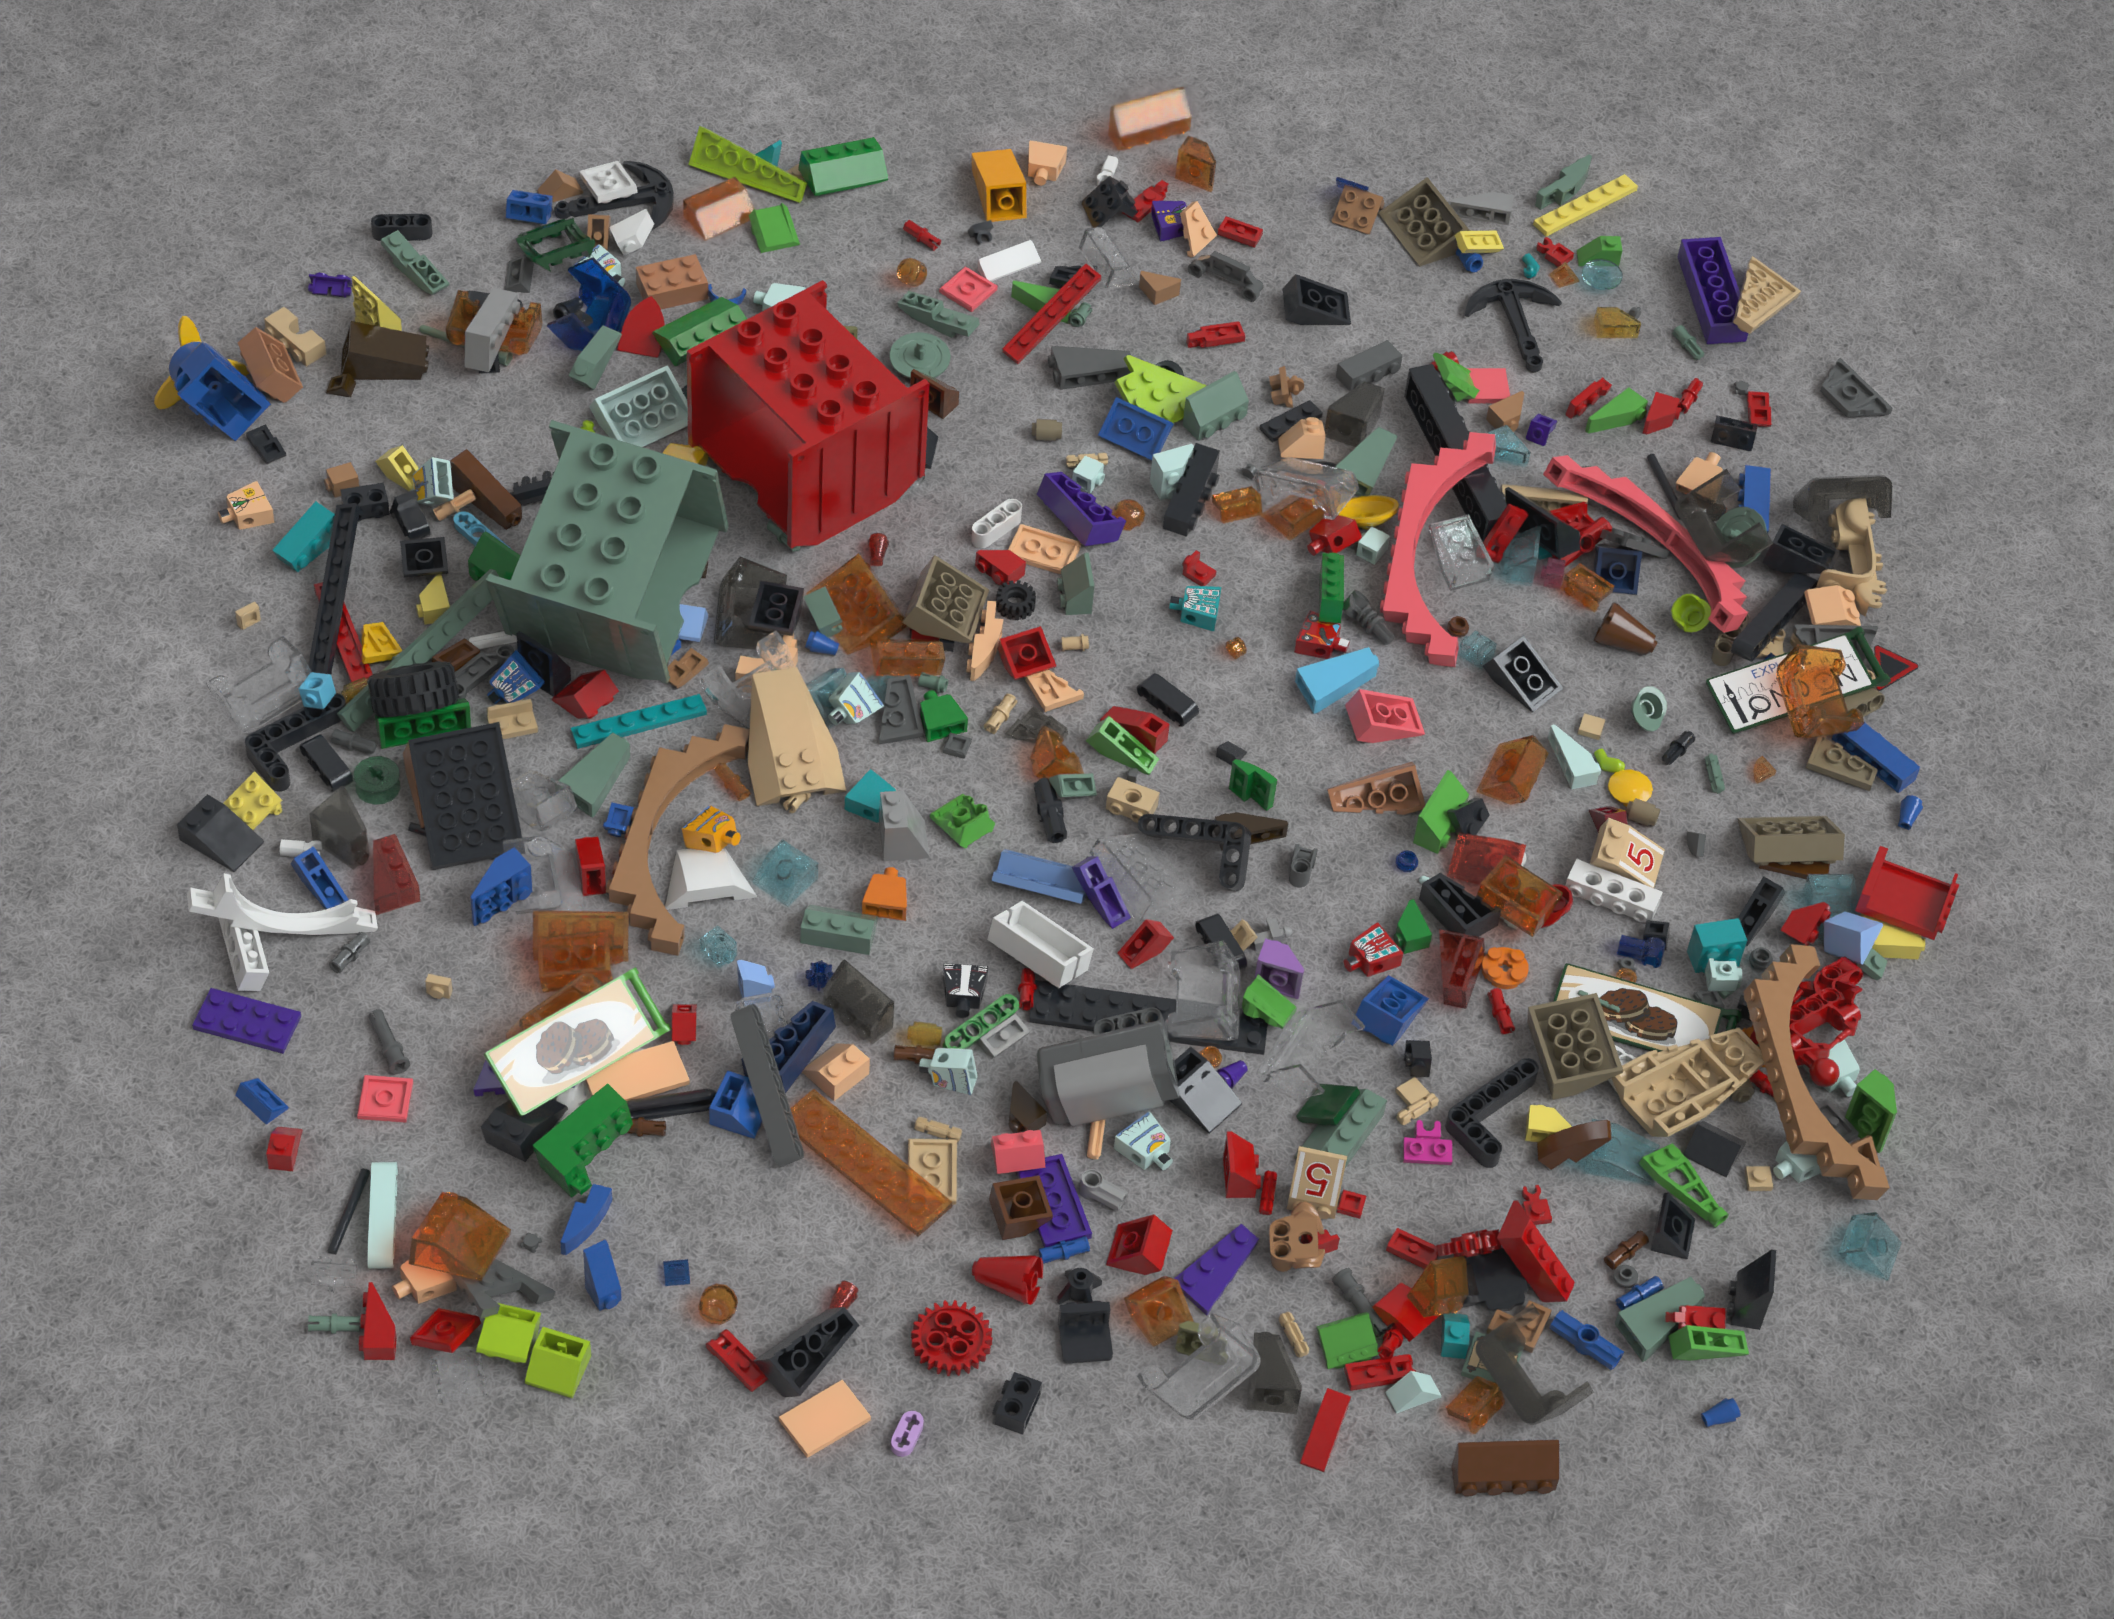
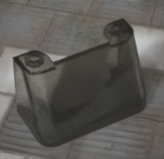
M1884 475L1816 477L1795 494L1793 510L1808 522L1818 521V515L1824 510H1829L1830 500L1866 498L1867 507L1875 509L1878 512V517L1891 518L1892 482Z
M740 556L725 574L720 584L714 644L721 647L762 650L779 648L783 635L750 629L748 625L760 581L787 585V575Z

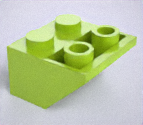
M498 1303L500 1305L498 1314L485 1317L476 1352L483 1353L488 1357L505 1358L514 1363H526L537 1340L541 1313Z
M542 1327L532 1350L525 1384L573 1398L591 1358L590 1341Z

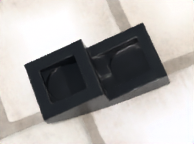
M266 424L246 432L247 439L266 464L286 456L282 445L277 437H273Z

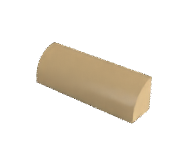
M1501 484L1500 492L1504 494L1505 502V488L1510 487L1548 511L1580 502L1588 503V497L1571 490Z

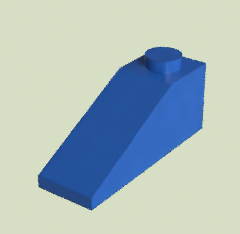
M314 846L292 860L291 865L325 910L349 900Z
M605 1239L583 1250L585 1289L599 1311L605 1308H614L619 1301H622L620 1283L608 1242Z

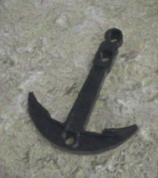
M624 161L623 167L634 173L642 182L646 180L648 185L637 187L638 193L632 194L627 198L613 199L608 203H598L594 197H580L569 203L560 201L556 204L554 210L556 217L567 219L570 216L579 217L595 214L599 211L655 202L656 205H653L651 214L654 222L652 231L664 223L672 212L674 191L670 180L660 170L645 163Z
M1502 279L1482 286L1470 297L1466 306L1465 316L1469 317L1473 313L1486 308L1489 302L1500 301L1518 340L1517 345L1523 360L1526 361V368L1531 372L1540 371L1543 365V358L1539 356L1540 350L1535 337L1531 335L1519 298H1532V302L1560 306L1562 301L1545 287L1525 280Z

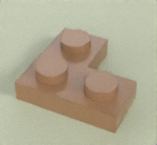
M1530 1300L1520 1319L1497 1309L1486 1333L1506 1342L1524 1347V1350L1532 1353L1552 1310Z

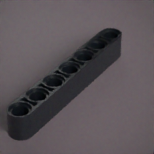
M1796 573L1735 638L1731 647V653L1752 662L1807 603L1804 592L1808 589H1815L1818 580L1803 573Z

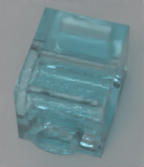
M1475 630L1470 636H1466L1462 640L1460 656L1482 669L1483 665L1494 657L1497 643Z
M718 925L700 938L701 952L719 968L726 963H731L736 958L737 942Z

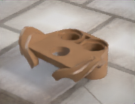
M1303 1201L1298 1203L1293 1208L1290 1216L1277 1219L1270 1225L1271 1263L1278 1271L1285 1272L1291 1269V1267L1295 1269L1319 1268L1322 1264L1325 1249H1318V1232L1319 1234H1324V1228L1317 1210L1309 1202ZM1308 1234L1313 1239L1309 1244H1302L1299 1242V1237Z

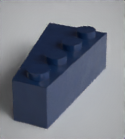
M811 1001L790 1019L791 1022L788 1025L778 1028L774 1032V1036L769 1039L785 1093L836 1028L832 1008ZM742 1058L741 1061L744 1075L746 1077H749L744 1064V1060Z

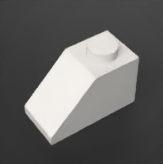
M644 209L609 228L622 254L627 255L643 247L654 222L647 209Z

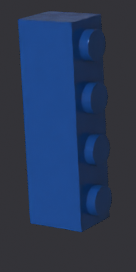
M1745 465L1744 472L1740 473L1738 478V486H1741L1737 496V501L1741 502V504H1738V507H1748L1757 511L1765 521L1768 536L1771 468Z
M1854 713L1835 727L1832 740L1842 745L1843 749L1850 755H1857L1878 770L1876 776L1897 793L1916 780L1920 766Z

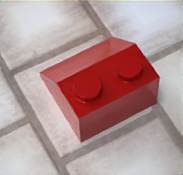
M1041 626L999 639L997 650L1006 671L1014 680L1056 667Z
M605 669L580 674L551 700L577 719H591L598 714V709L601 706H606L614 700L613 696L619 690Z
M1227 1131L1223 1151L1226 1198H1255L1256 1190L1261 1188V1176L1256 1175V1169L1259 1168V1155L1254 1154V1145L1232 1131Z
M1155 1214L1118 1224L1106 1265L1142 1275L1161 1271L1173 1230Z

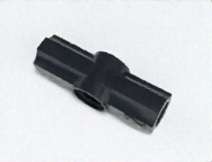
M1041 778L1034 783L1037 813L1041 816L1039 821L1043 822L1047 841L1059 843L1067 839L1062 801L1057 798L1056 791L1049 779Z

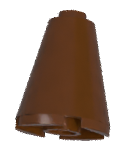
M1616 603L1611 604L1594 637V641L1597 643L1646 655L1648 652L1652 653L1658 642L1655 640V634Z

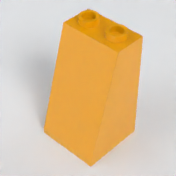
M1004 149L971 153L972 172L986 221L991 220L995 222L1027 218L1026 180L1012 150Z

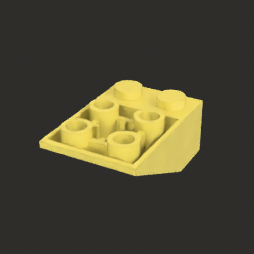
M353 276V287L351 289L354 296L355 322L402 331L401 319L361 281Z

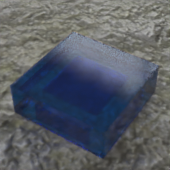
M688 1259L663 1261L665 1286L690 1284Z

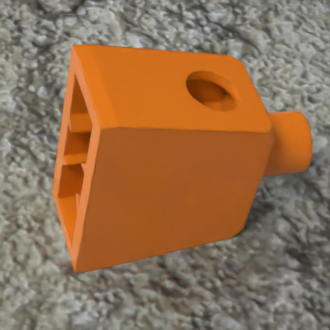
M888 867L885 869L884 875L874 874L863 897L862 914L906 921V879L898 877L897 869Z

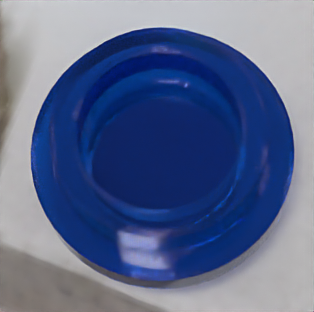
M1405 850L1397 855L1395 864L1403 872H1412L1418 867V858L1414 852Z

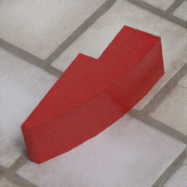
M1327 1388L1300 1464L1322 1472L1325 1471L1349 1408L1351 1396Z

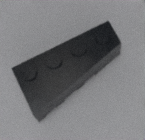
M1195 443L1193 459H1188L1184 476H1181L1178 482L1176 493L1172 496L1163 521V529L1186 537L1190 530L1194 531L1197 525V516L1203 514L1204 502L1210 500L1212 495L1211 488L1212 486H1217L1220 477L1217 474L1220 450Z
M845 1307L827 1309L756 1358L754 1363L783 1397L801 1396L859 1327V1324Z

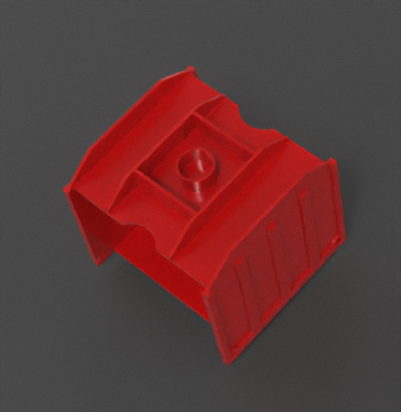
M823 280L687 350L688 444L692 448L699 446L722 469V472L726 473L732 480L747 483L755 489L758 495L757 506L766 514L768 519H771L787 535V545L791 549L796 546L819 545L895 503L918 478L925 476L929 382L923 379L907 388L827 310V294L825 293L827 284Z

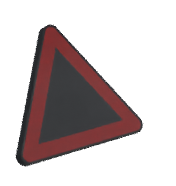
M1879 645L1874 646V655L1884 673L1888 674L1891 679L1888 685L1876 687L1878 691L1884 690L1919 667L1917 663Z

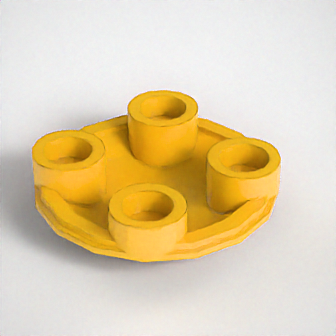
M1632 769L1615 772L1610 777L1607 787L1611 795L1626 807L1629 801L1634 802L1635 798L1647 801L1653 791L1652 783L1648 777Z

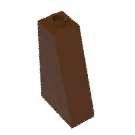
M466 449L450 460L452 487L456 492L462 494L471 489L476 496V499L471 503L505 530L520 523L522 519L521 504L470 451Z

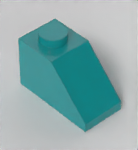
M1442 1313L1441 1357L1466 1359L1470 1335V1322L1467 1315Z

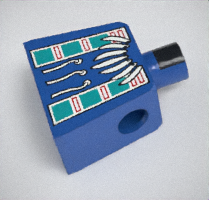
M515 650L489 681L494 688L487 693V696L494 704H497L502 699L507 703L516 702L540 689L545 681L522 655Z

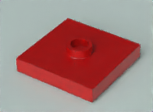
M438 1308L410 1337L411 1344L453 1353L481 1324L480 1317Z

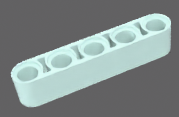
M372 1162L368 1269L394 1268L397 1162Z

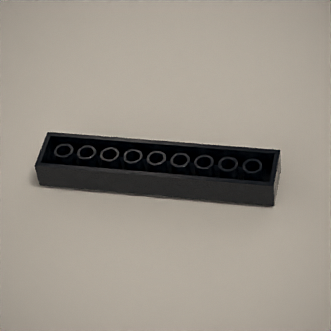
M1433 364L1409 368L1404 397L1434 455L1439 456L1440 448L1463 450L1464 440H1468L1470 431L1465 426L1464 418L1459 415L1455 401L1451 400L1447 386H1444L1441 381L1439 371H1436ZM1488 464L1474 470L1452 487L1481 545L1507 507L1505 496L1499 491L1495 477H1492L1489 472Z

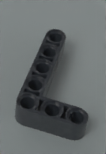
M336 693L324 709L303 707L250 733L245 738L248 759L274 791H285L290 787L291 783L289 768L278 752L341 722L342 720L337 713L346 706V699L342 694Z
M1144 814L1139 818V830L1150 837L1223 844L1219 882L1223 887L1231 891H1239L1244 887L1251 843V832L1246 826L1237 822L1157 814ZM1154 820V828L1148 831V823ZM1172 823H1176V830L1169 833V826ZM1194 825H1198V832L1191 835V828ZM1216 827H1220V834L1217 837H1213V830ZM1238 829H1242V836L1235 840V832ZM1239 852V859L1236 862H1232V854ZM1235 874V875H1236V881H1235V883L1232 884V885H1229V884H1228V879H1229V877H1230L1231 875Z
M1521 1059L1451 1107L1448 1112L1445 1124L1447 1132L1483 1167L1493 1168L1498 1164L1502 1144L1480 1122L1535 1084L1539 1065L1534 1059Z

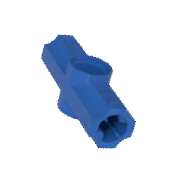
M1563 1310L1559 1311L1550 1324L1549 1329L1572 1343L1578 1353L1591 1356L1610 1370L1617 1366L1624 1354V1351L1601 1337L1595 1326L1591 1324L1584 1325Z

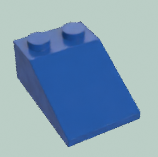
M1388 975L1362 1000L1352 1022L1358 1025L1361 1030L1377 1036L1383 1043L1393 1046L1401 1038L1429 998Z

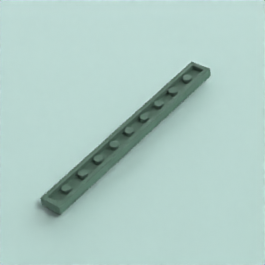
M490 569L383 671L428 662L493 600L486 580L489 574L499 577L497 572ZM368 685L337 713L347 729L352 732L374 713Z

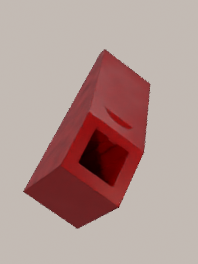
M1113 706L1100 719L1101 722L1110 716L1154 755L1168 741L1170 724L1149 712Z
M369 1282L368 1292H363V1307H366V1314H361V1329H364V1336H359V1351H363L364 1360H395L396 1327L373 1282Z

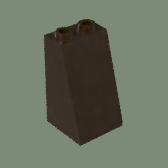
M351 321L342 348L340 375L349 373L354 380H421L422 374L427 373L429 361L425 360L429 353V345H426L427 336Z

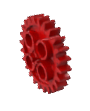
M1485 1229L1475 1231V1234L1474 1232L1461 1234V1237L1450 1238L1451 1242L1436 1245L1438 1257L1454 1254V1257L1465 1255L1466 1257L1492 1253L1491 1250L1503 1248L1497 1240L1500 1231L1499 1229L1492 1231Z
M946 1300L943 1302V1307L934 1303L933 1311L926 1307L925 1315L918 1314V1322L913 1323V1330H911V1347L915 1348L914 1355L920 1356V1364L928 1361V1370L935 1366L937 1367V1374H940L942 1370H946L947 1376H950L951 1371L954 1370L957 1376H960L961 1369H964L969 1374L970 1366L978 1369L979 1361L985 1362L986 1354H990V1346H992L993 1339L991 1337L992 1328H989V1320H983V1312L975 1314V1306L968 1310L966 1309L967 1302H964L960 1307L957 1305L956 1300L953 1301L952 1306H949ZM969 1330L972 1333H965L963 1331ZM932 1343H938L940 1345L934 1346L932 1345ZM955 1351H962V1352H964V1353L959 1354V1353H956Z

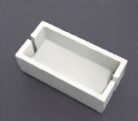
M1024 901L1010 907L1009 911L1005 910L993 917L987 939L1058 988L1070 982L1072 978H1076L1088 971L1094 948Z

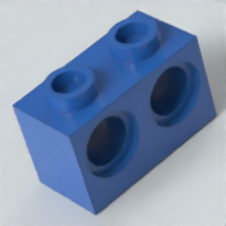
M512 190L507 198L506 218L547 224L552 214L553 196Z

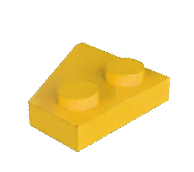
M383 622L363 625L361 631L363 664L392 660V657L403 651Z

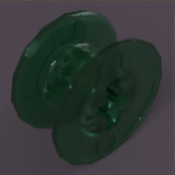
M373 756L366 758L356 766L353 772L354 781L356 782V793L366 803L373 805L385 804L392 801L399 794L401 789L399 767L387 757Z

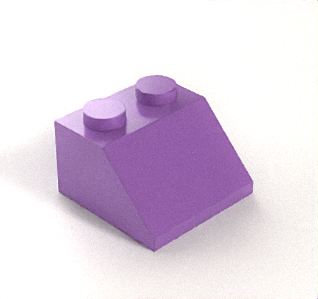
M1265 938L1257 961L1255 979L1259 974L1282 995L1299 999L1304 968L1288 945Z

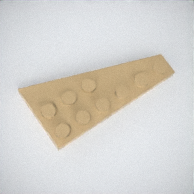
M1752 256L1748 262L1733 323L1741 331L1751 334L1795 300L1801 291Z

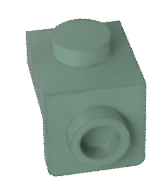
M1871 948L1863 965L1855 964L1871 978L1879 980L1883 976L1887 960Z

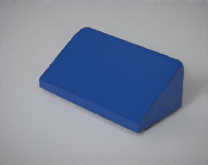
M259 1078L240 1083L235 1095L266 1125L289 1109Z

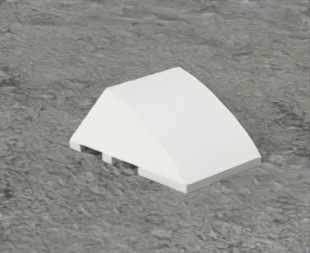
M691 848L676 851L665 904L667 910L688 907V902L733 896L734 901L757 897L725 848L718 853Z

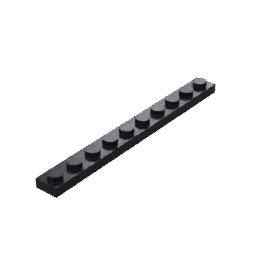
M357 503L336 505L306 678L311 672L332 674L360 507Z

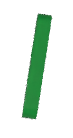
M1011 994L1001 996L950 1032L943 1041V1048L968 1049L978 1042L982 1036L1014 1015L1019 1008V1001ZM1010 1003L1012 1005L1011 1008H1006L1002 1013L999 1012L1004 1004ZM987 1013L992 1014L996 1022L993 1024L987 1023L984 1020V1015ZM966 1027H975L978 1035L975 1037L969 1036L966 1032ZM961 1036L963 1040L959 1042L957 1047L949 1045L951 1041L955 1042Z

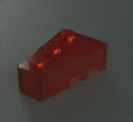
M396 834L373 840L374 904L376 915L420 902L419 884Z
M1439 929L1444 1005L1467 1009L1485 956L1484 938Z

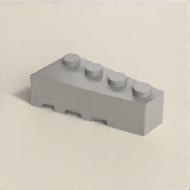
M498 288L492 289L465 331V367L485 372L490 371L515 314L519 312L520 302L517 301L518 293Z

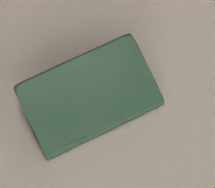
M1093 773L1059 774L1049 778L1051 785L1060 798L1097 796Z

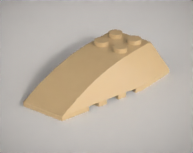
M797 667L752 674L748 768L756 806L779 803L782 797L823 791L824 795L846 791L838 749Z
M1740 1028L1710 1035L1709 1039L1700 1041L1695 1039L1691 1040L1690 1044L1680 1047L1676 1044L1668 1046L1665 1051L1657 1052V1050L1647 1052L1622 1065L1623 1073L1611 1079L1622 1105L1652 1137H1669L1707 1117L1764 1065V1061L1762 1060L1761 1050Z

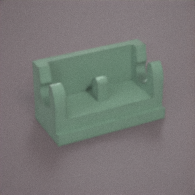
M825 586L803 596L820 633L829 638L843 630L842 625H839L842 623V620Z

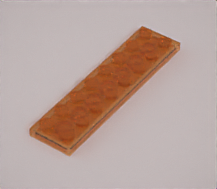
M815 1089L811 1090L790 1108L800 1140L917 1237L952 1208V1201Z

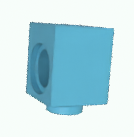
M311 672L299 687L304 707L324 709L336 694L330 674Z

